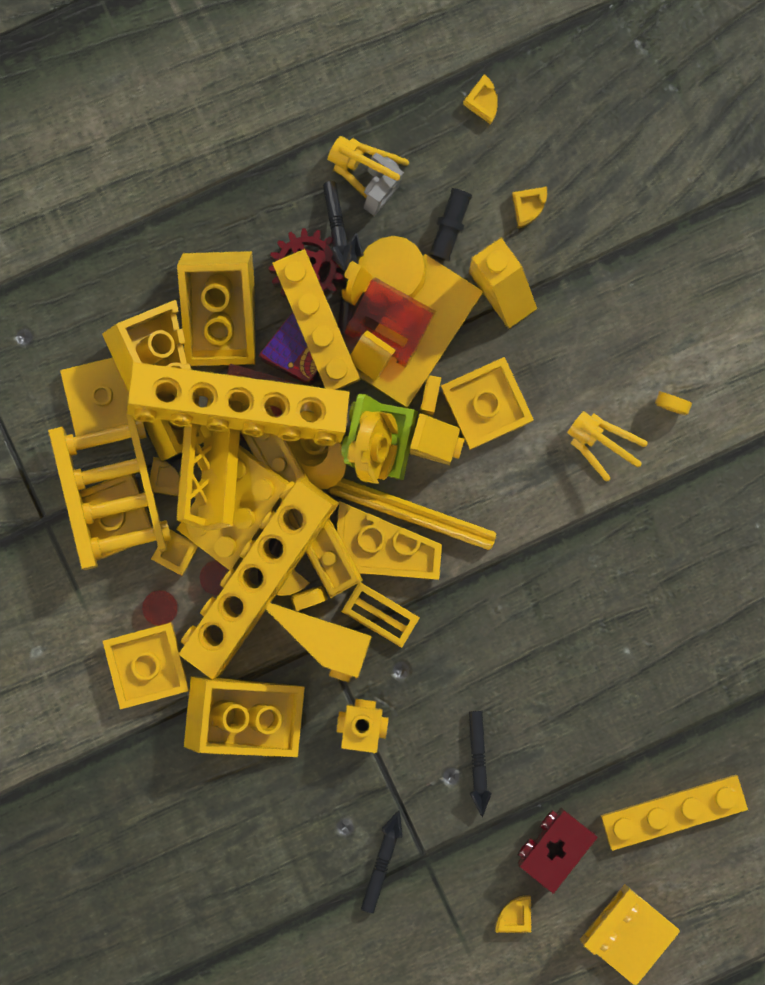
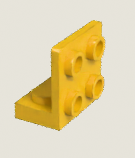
M624 884L580 938V941L594 955H599L633 985H637L679 934V929Z

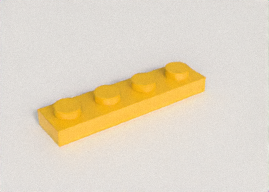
M303 249L272 262L326 389L339 390L360 381V377L306 250Z
M732 775L600 816L610 849L613 851L748 810L738 775Z

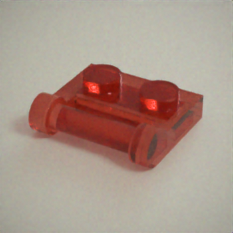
M375 277L371 280L353 318L345 330V334L353 339L356 336L361 338L368 330L394 348L396 351L392 357L397 359L396 363L406 368L412 360L436 311ZM367 316L407 338L406 345L403 347L364 325Z

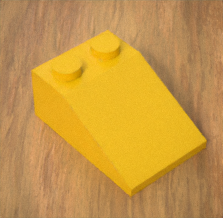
M252 251L183 253L177 264L182 329L185 339L184 352L187 364H190V366L255 364V290Z
M272 603L267 604L266 610L323 667L330 669L328 676L346 682L350 681L351 676L359 677L372 636Z
M191 676L184 747L198 753L298 757L305 687L227 678H214L212 680L209 677Z

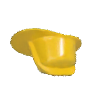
M307 410L300 413L305 421L315 422L318 420L317 415ZM300 438L298 441H288L309 481L319 489H330L336 486L344 477L347 464L344 463V457L341 454V443H335L332 446H322L314 443L312 439Z

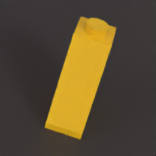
M502 237L472 257L469 274L477 286L484 291L483 294L508 329L537 310L523 267Z

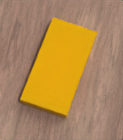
M426 254L423 256L426 260L424 286L414 298L406 303L392 304L373 332V335L396 350L376 381L356 368L360 379L405 408L410 406L427 380V377H429L484 292Z

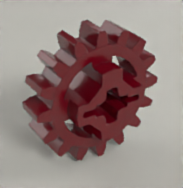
M302 228L301 237L296 238L292 232H289L290 242L286 244L278 240L277 245L281 250L280 253L271 252L270 254L271 259L274 261L287 257L291 251L294 254L305 249L304 245H311L321 249L318 252L305 250L311 264H314L312 267L323 293L329 291L335 294L337 292L333 282H343V275L337 272L341 268L331 259L334 254L330 248L333 243L331 236L322 241L320 230H316L313 237L308 236L306 228ZM330 264L329 275L322 283L320 279L321 272ZM269 266V272L277 274L274 266ZM278 276L272 280L274 287L281 286ZM282 288L280 294L283 298H285L286 295Z

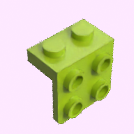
M358 394L356 401L351 404L349 411V421L351 422L349 436H346L342 443L341 454L344 457V463L355 468V463H351L348 460V449L351 442L356 441L362 413L364 411L390 413L394 416L398 427V434L392 433L391 444L398 446L395 462L388 477L404 480L418 411L381 404L368 395Z

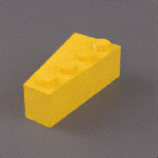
M176 300L119 322L102 333L128 392L130 391L133 362L191 370L190 364L186 362L183 348L185 339L183 329H179L176 315L179 310ZM163 391L156 395L160 401L165 403L175 400V396L168 391ZM163 419L143 422L161 462L182 453L184 427L175 426L170 423V420ZM199 428L197 429L196 439L201 444L204 442L205 437Z

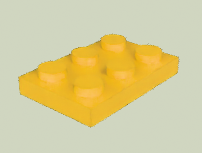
M239 445L233 526L207 531L181 522L176 530L228 570L231 568L236 570L243 559L240 557L241 551L251 539L256 540L262 531L259 527L261 522L271 510H276L282 501L279 497L289 482ZM195 500L190 507V514L198 516L199 505Z

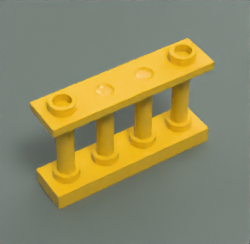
M127 411L125 413L128 424L73 437V434L66 435L63 427L48 430L83 570L97 568V559L102 558L104 553L157 541L159 551L162 552L167 550L165 542L172 541L167 520L160 521L143 453L140 439L147 438L143 421L136 420L133 415H127ZM132 438L136 454L135 459L82 471L81 468H74L72 456L77 455V451ZM140 472L145 493L91 506L89 503L83 504L80 490L86 489L85 485ZM149 507L153 527L98 540V537L91 538L88 524H93L94 519Z

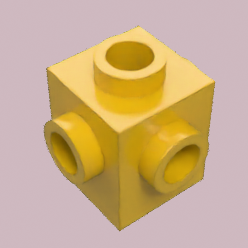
M355 699V705L348 704L346 712L339 711L336 732L343 733L342 749L377 753L379 738L386 739L389 718L382 717L383 709L376 708V701ZM359 719H365L369 723V728L365 731H360L356 727V722Z

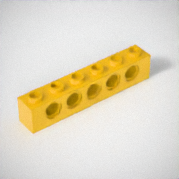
M133 362L127 415H133L136 420L143 422L163 419L170 420L171 424L180 427L200 424L206 425V428L212 431L224 432L230 428L242 430L244 434L249 436H263L264 433L278 435L280 439L285 441H298L300 438L314 440V443L318 445L332 446L335 443H341L345 435L350 392ZM168 391L175 396V400L165 403L160 401L156 395L160 392ZM198 396H204L211 401V405L204 408L198 407L194 404L193 399ZM240 401L246 405L247 410L235 412L229 407V403ZM276 406L282 411L283 415L271 417L266 413L265 408ZM307 410L312 411L317 415L318 420L315 422L305 421L300 413Z
M307 479L297 480L296 483L291 481L284 488L279 497L283 502L276 512L271 510L265 516L259 526L263 531L256 541L251 539L240 553V557L243 560L236 570L231 568L222 579L220 586L223 587L221 593L216 599L211 597L200 612L204 617L197 628L192 625L181 639L184 647L178 655L212 680L222 675L266 611L267 604L273 601L339 505V502ZM292 509H297L303 515V524L300 528L293 527L289 522V513ZM272 538L278 539L283 545V553L280 557L273 556L269 551V543ZM252 567L258 568L263 574V582L260 586H256L250 581L249 572ZM232 596L238 597L243 603V611L240 615L235 614L230 608L229 603ZM212 625H216L222 630L223 640L221 643H217L211 638L210 629Z

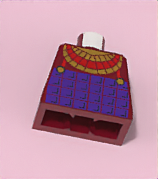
M292 312L261 351L259 357L266 364L311 386L319 376V372Z

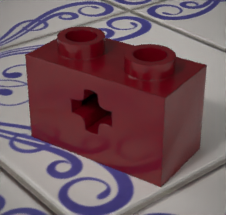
M562 807L557 813L551 810L539 826L543 831L535 841L529 838L517 854L521 857L518 862L519 867L553 894L598 838ZM559 839L562 840L559 845L563 850L560 855L552 853L549 857L550 850L546 846L549 841L557 843Z

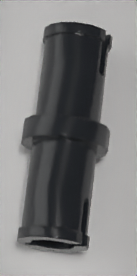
M451 188V194L443 217L438 218L437 225L439 228L431 251H429L430 256L450 262V256L458 233H462L465 226L462 222L470 199H472L470 193L456 188Z

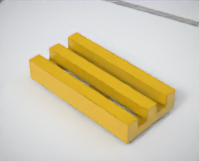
M361 582L358 583L341 611L401 648L420 618ZM361 592H364L410 620L408 625L402 624L360 599L359 595ZM357 604L402 631V635L398 638L351 610L353 605Z

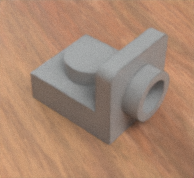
M375 153L371 160L399 174L400 179L396 181L368 167V173L374 176V178L364 191L367 195L364 209L373 216L378 213L397 190L404 173L395 161L378 153Z

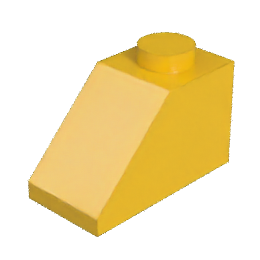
M419 414L410 447V455L450 465L452 457L459 459L462 451L464 438L458 437L460 428L430 416Z

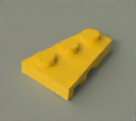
M339 501L337 533L359 574L439 580L442 544Z

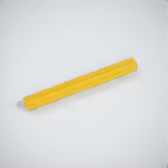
M342 478L336 486L329 489V493L487 550L493 547L496 539L494 531Z

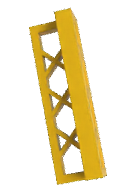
M200 396L195 397V398L193 399L194 404L197 405L198 407H200V406H199V397H200ZM209 399L207 402V407L211 405V401ZM233 401L229 403V407L233 411L242 412V402ZM200 424L184 427L176 521L207 531L233 526L240 430L228 428L227 431L218 432L206 428V425ZM199 428L205 437L202 448L196 439L197 429ZM196 462L198 463L202 471L201 480L199 482L193 474L194 464ZM195 497L199 505L198 516L190 514L191 499Z

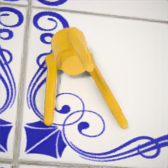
M340 136L335 141L328 154V160L335 164L333 171L343 176L365 198H367V195L364 193L366 188L348 169L354 171L362 163L396 181L400 179V175L363 156L364 153L370 155L378 153L398 164L409 165V160L362 144L354 138L348 140L343 136Z
M583 411L569 428L567 433L574 438L570 444L583 454L604 481H609L610 476L586 447V443L592 447L598 440L634 466H641V461L603 435V429L642 447H646L648 442L604 421L595 413L590 416Z

